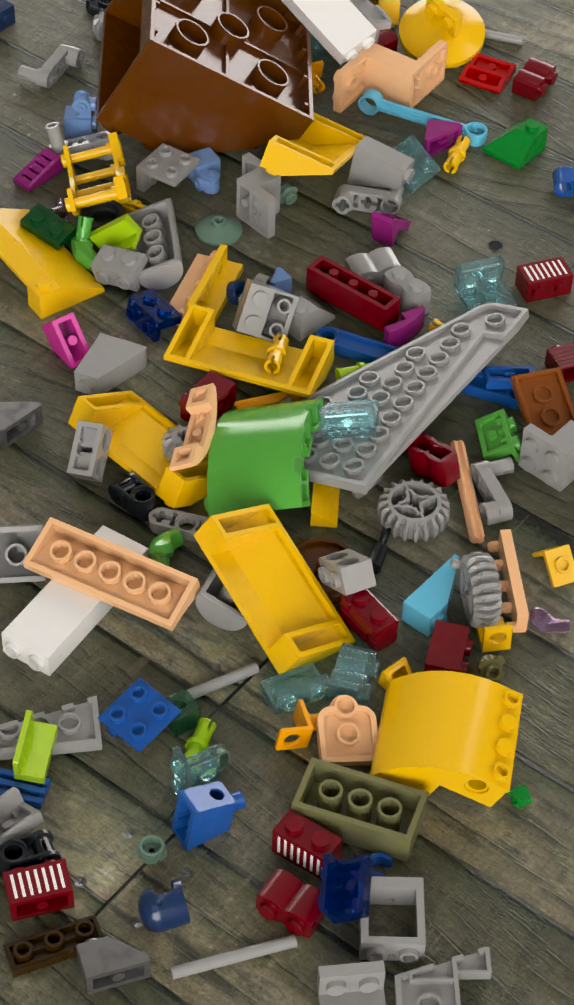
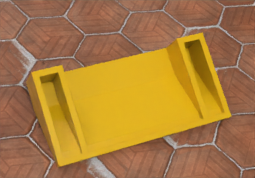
M314 113V121L299 140H286L278 135L272 137L268 142L259 166L265 168L267 173L274 176L333 175L354 155L355 147L365 136Z
M0 208V258L27 286L28 305L40 319L105 292V288L74 258L65 246L56 250L20 226V220L30 211L29 209Z
M191 304L163 359L207 372L212 370L219 375L310 398L325 381L334 362V340L310 334L303 350L287 346V356L284 362L281 363L280 371L273 374L274 368H272L270 374L264 369V364L267 360V349L272 345L271 341L215 327L214 309Z
M130 390L78 396L68 424L76 429L78 420L104 424L111 429L113 434L108 456L126 471L135 473L143 482L152 487L155 494L164 500L165 505L178 509L180 507L192 506L207 496L208 452L196 466L171 471L169 469V459L164 457L162 452V439L164 434L168 432L169 427L177 428V425L136 393Z
M269 504L212 515L193 535L279 676L300 671L352 645L356 641Z

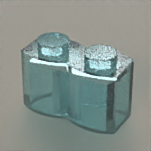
M343 643L328 683L327 700L332 701L339 695H349L356 700L358 705H362L364 700L369 701L373 684L370 683L371 678H377L380 669V661H376L377 651Z

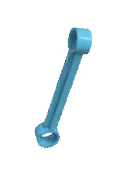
M375 89L365 90L358 101L360 110L367 115H374L380 111L427 126L428 119L456 122L385 100L382 94ZM365 98L372 99L376 106L370 105ZM470 122L467 125L461 123L463 125L462 135L470 139V146L479 147L485 144L488 129L484 124L480 122Z

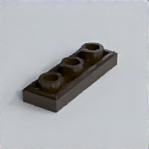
M93 914L3 945V950L13 978L73 958L77 956L76 945L90 938H103L104 935L96 915Z

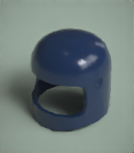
M182 878L171 880L172 890L170 892L159 895L154 893L152 887H149L140 894L138 911L142 923L149 931L159 933L190 924V916L182 890Z

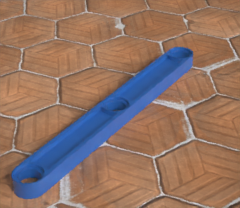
M328 326L321 327L316 332V336L333 338L334 354L364 363H371L399 348ZM481 372L460 392L505 407L519 409L516 399L511 397V395H514L513 389H485Z

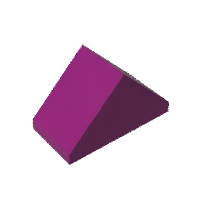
M428 119L423 157L427 159L454 146L458 136L462 135L463 125L459 122Z

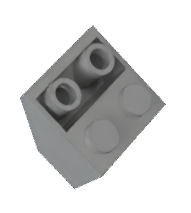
M247 278L232 326L238 332L268 341H273V337L280 334L279 340H281L282 334L287 336L299 296Z

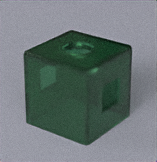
M185 688L166 698L181 710V713L167 726L175 737L197 727L198 720L201 718V708Z

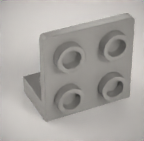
M162 143L136 166L137 189L145 192L152 185H155L157 180L176 187L200 165V159Z
M384 960L318 966L317 992L319 1005H386L384 994L386 973Z

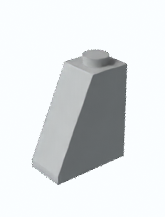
M366 135L355 147L347 183L359 186L400 189L406 182L409 183L415 173L413 169L415 159Z
M100 333L74 371L75 390L90 395L103 394L110 391L147 367V346Z

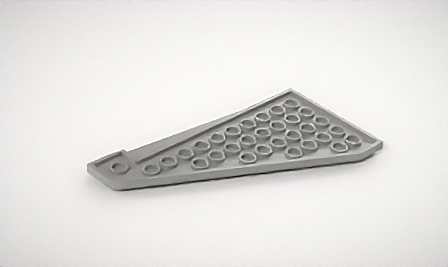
M500 303L480 305L316 391L310 398L299 400L323 398L326 424L319 427L317 432L311 433L313 439L310 457H305L304 469L309 471V481L366 495L378 478L521 329L529 318V309Z

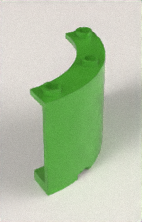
M323 398L231 410L220 418L208 450L207 496L204 499V507L206 512L209 513V517L269 504L273 510L311 506L309 471L304 469L305 457H310L313 442L311 433L317 432L319 427L326 424Z

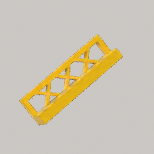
M220 244L186 305V312L191 304L214 309L215 323L228 301L226 294L228 283L239 280L243 273V264L227 260V245Z

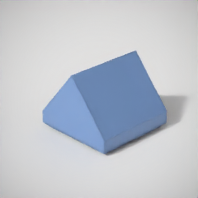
M277 267L270 285L292 294V277L282 267Z

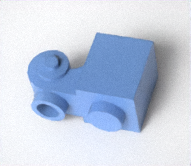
M86 90L76 91L73 105H66L64 114L65 138L93 134V130H97L98 121H96V116H94L93 112L97 109V98L92 97Z
M210 147L189 153L200 159V165L187 178H190L199 192L204 191L207 194L218 193L220 191L221 178L220 158Z

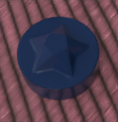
M234 280L227 285V298L233 305H238V298L243 293L245 286L243 280Z

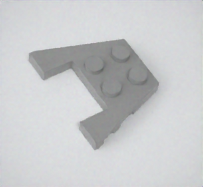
M479 948L477 953L463 956V954L452 957L451 961L436 966L432 963L394 975L395 1005H461L459 980L491 979L490 948Z

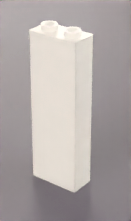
M281 0L340 65L347 61L349 62L352 58H356L358 52L362 49H369L375 42L377 30L350 0Z
M104 525L94 534L97 537L149 558V548ZM51 580L1 633L3 651L9 657L17 658L28 664L33 670L41 671L51 676L113 606Z

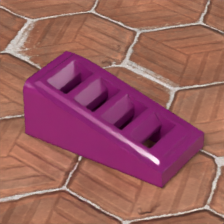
M48 148L43 149L13 178V182L31 192L63 171L61 156Z

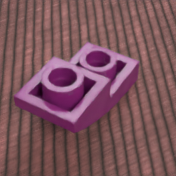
M424 306L401 313V321L385 326L383 343L399 347L415 337L424 326Z

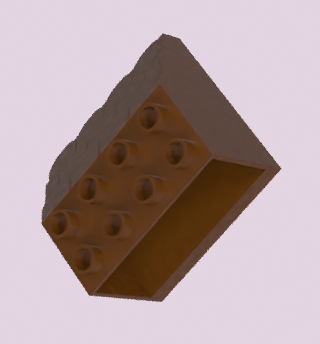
M111 0L104 11L96 121H99L101 126L110 133L117 132L118 135L124 133L139 140L150 152H153L162 143L189 154L210 147L214 152L251 150L256 146L268 145L269 140L275 135L286 140H299L314 121L311 34L281 0Z

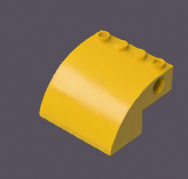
M454 671L416 672L390 680L387 684L370 775L429 792L428 796L440 785L488 807L493 806L505 793L510 791L523 694L489 679Z

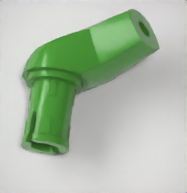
M78 216L76 236L71 239V249L74 258L92 272L90 265L97 255L93 250V242L89 238L94 218Z
M173 528L156 536L149 546L148 556L150 559L170 567V558L174 555V550L183 545V536L180 530Z

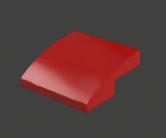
M477 53L472 58L470 64L467 63L458 82L500 94L516 71V64Z

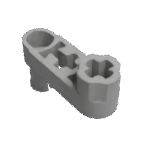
M61 44L44 63L42 68L34 69L20 65L17 73L18 78L35 82V85L49 89L69 66L80 68L85 53L82 49Z
M51 122L45 126L51 143L49 148L58 155L64 154L63 145H67L71 154L105 146V143L109 142L108 134L110 132L108 131L64 140L59 122ZM104 155L100 156L99 159L108 161L112 160L113 156Z
M343 184L337 188L332 208L341 215H346L352 210L397 214L402 204L401 196L404 192V187L402 186L400 189L390 188L389 191ZM366 197H369L372 202L367 203ZM379 199H382L381 205H378Z
M511 457L491 462L485 460L471 464L470 471L473 482L484 500L483 503H479L482 523L488 526L512 520V504L496 478L497 476L514 473V463Z

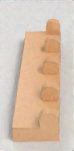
M213 250L210 256L196 255L163 314V322L178 326L181 324L186 314V305L214 257L216 250Z
M511 529L500 530L499 540L489 542L487 548L489 552L499 553L500 560H494V563L497 565V571H502L504 581H500L501 592H507L508 602H503L501 609L502 613H511L512 622H506L505 625L512 624L513 633L526 632L529 612Z

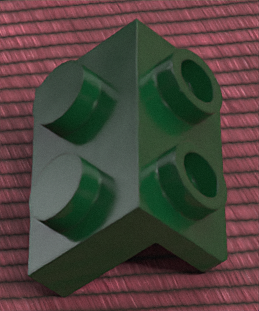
M40 203L20 220L22 228L56 250H59L67 242L71 244V239L76 236V227L70 221L64 220L55 214L53 210L44 207Z

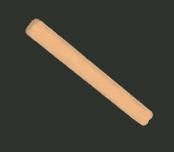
M453 440L450 445L456 450L461 478L457 480L469 540L472 544H481L484 542L485 534L465 444L462 440Z

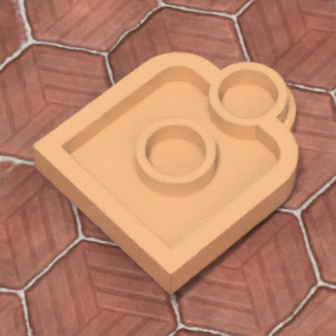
M349 695L335 697L330 706L320 711L316 720L319 759L340 766L372 765L378 735L375 713L369 707L358 705L356 700Z

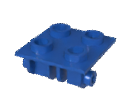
M139 677L98 717V720L108 727L106 730L112 737L115 738L118 735L140 753L181 713V710Z

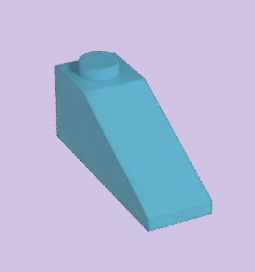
M456 554L403 602L401 620L427 637L433 633L436 620L447 622V613L458 569H453L450 566V562L454 558H460Z

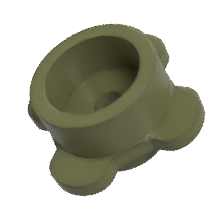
M492 654L481 657L476 666L480 673L478 676L491 681L501 680L505 675L503 671L505 659L500 655L495 656Z

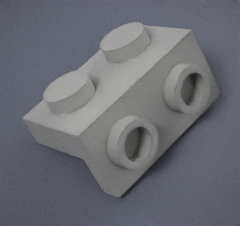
M103 244L90 266L95 279L99 283L117 286L124 290L138 291L140 285L137 278L148 262V258L144 253Z
M12 787L0 795V845L8 839L30 834L38 825L44 822L41 812L25 803L19 789L16 787Z

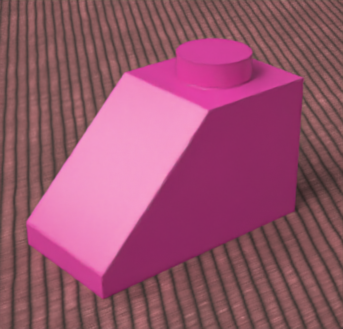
M74 313L66 314L41 325L52 350L70 369L77 367L90 348Z

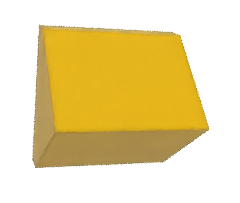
M402 657L381 672L378 684L385 690L390 680L412 674L406 657Z

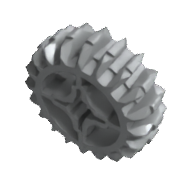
M411 477L407 482L400 479L398 484L391 482L389 488H384L382 495L378 498L377 515L380 526L391 528L394 539L400 536L404 542L407 539H413L415 543L418 539L427 542L429 537L436 539L438 533H443L447 522H449L450 506L447 494H442L441 487L434 488L433 482L426 484L423 478L418 482L414 481Z
M472 552L463 555L460 561L458 578L460 597L464 614H466V620L474 628L497 625L501 618V606L503 604L497 565L494 563L492 556L486 552Z

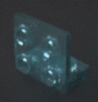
M413 134L393 148L415 159L413 165L415 170L414 176L409 183L406 182L404 184L411 193L441 171V168Z
M501 255L456 265L453 288L468 311L488 303L518 305L502 280L505 261Z
M378 399L326 403L325 407L319 408L323 440L377 435Z

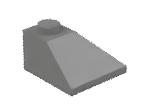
M301 291L295 294L299 296V300L288 330V334L299 342L335 319L333 313Z
M44 523L0 526V583L46 581L45 576L28 570L23 565V561L43 530Z

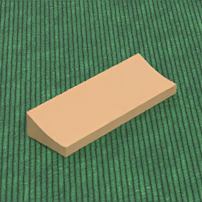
M52 517L47 521L23 561L24 567L28 570L170 631L174 630L182 615L201 589L198 578Z

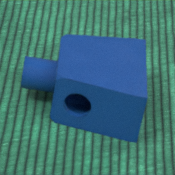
M219 781L181 790L178 794L171 829L185 850L188 851L228 831L234 811L245 807V798L239 790L229 793L223 783Z

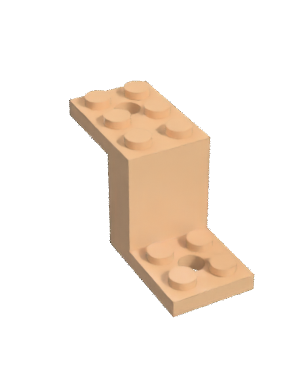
M439 40L417 60L376 43L367 50L362 49L356 58H352L334 74L333 111L342 113L367 89L379 91L385 100L411 108L415 107L444 80L448 43Z

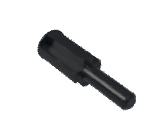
M383 528L379 541L376 545H372L368 558L372 560L374 574L381 571L387 555L388 547H386V543L391 533V528Z

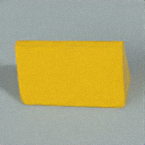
M313 482L310 526L337 528L340 488Z

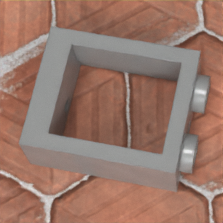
M360 876L358 890L359 960H368L370 962L389 960L401 961L403 963L424 961L426 932L423 877ZM368 904L415 905L416 937L369 936Z

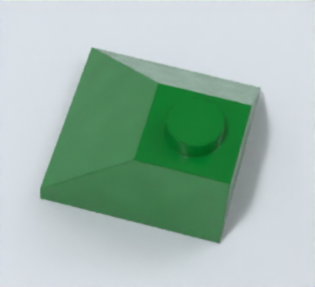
M528 118L509 126L482 147V151L520 170L545 149L548 127Z

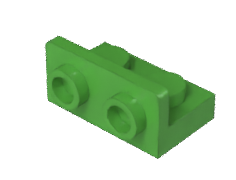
M501 409L475 420L485 460L491 462L512 454L516 462H519L522 443L519 436L515 435L518 427L513 416L508 417L505 410Z

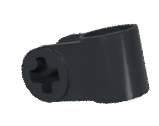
M133 472L128 473L121 482L117 484L112 483L108 486L109 495L118 506H121L138 521H149V513L156 508L155 491L152 487L148 486Z
M42 829L28 835L4 841L0 845V873L2 874V872L10 871L16 867L42 864L45 862V859H62L60 852L55 851L53 846L54 837L52 832Z

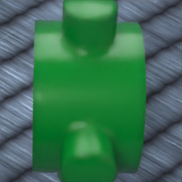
M526 785L516 786L507 793V795L511 796V803L515 808H522L527 806L528 803H533V798L530 797V791Z

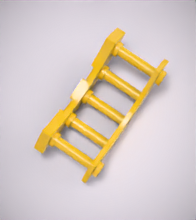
M117 132L108 134L109 142L105 143V146L71 154L67 145L62 146L64 154L60 155L63 167L68 170L70 188L66 189L68 198H64L67 212H72L74 216L81 215V208L116 200L117 202L120 201L121 204L132 201L129 178L124 168L126 166ZM104 155L113 156L114 164H110V167L76 176L73 163ZM113 176L112 182L81 190L78 189L80 184Z

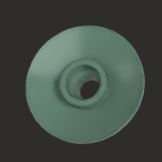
M226 214L205 216L195 226L197 238L207 245L219 247L220 244L228 246L237 242L243 233L241 223L236 218Z

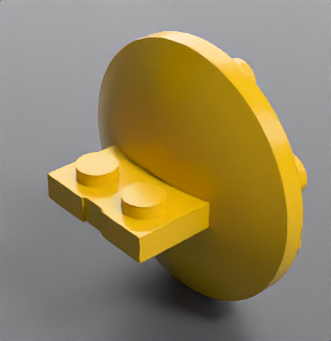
M421 0L409 7L403 14L399 24V40L404 51L414 60L423 56L439 40H443L448 43L445 69L458 68L471 61L481 51L485 40V25L479 13L463 1Z

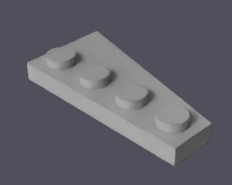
M97 695L89 697L87 702L75 706L73 703L63 705L61 710L45 714L43 711L33 714L34 721L58 725V733L52 755L102 750ZM13 720L0 724V760L14 758L23 721Z

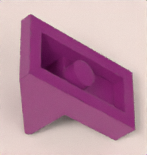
M373 211L371 216L372 239L392 247L399 230L408 231L411 221L392 213Z

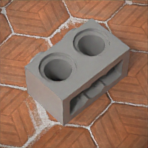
M78 420L67 473L77 479L102 483L113 431L104 424Z
M349 548L318 558L320 563L318 575L321 582L345 596L377 586L371 558Z

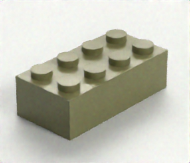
M311 757L291 804V809L341 837L344 843L376 853H385L392 858L408 862L426 815L429 792Z

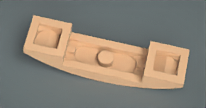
M214 383L190 390L186 410L191 416L183 446L174 448L169 466L171 471L196 466L203 460L210 448L217 419V392Z

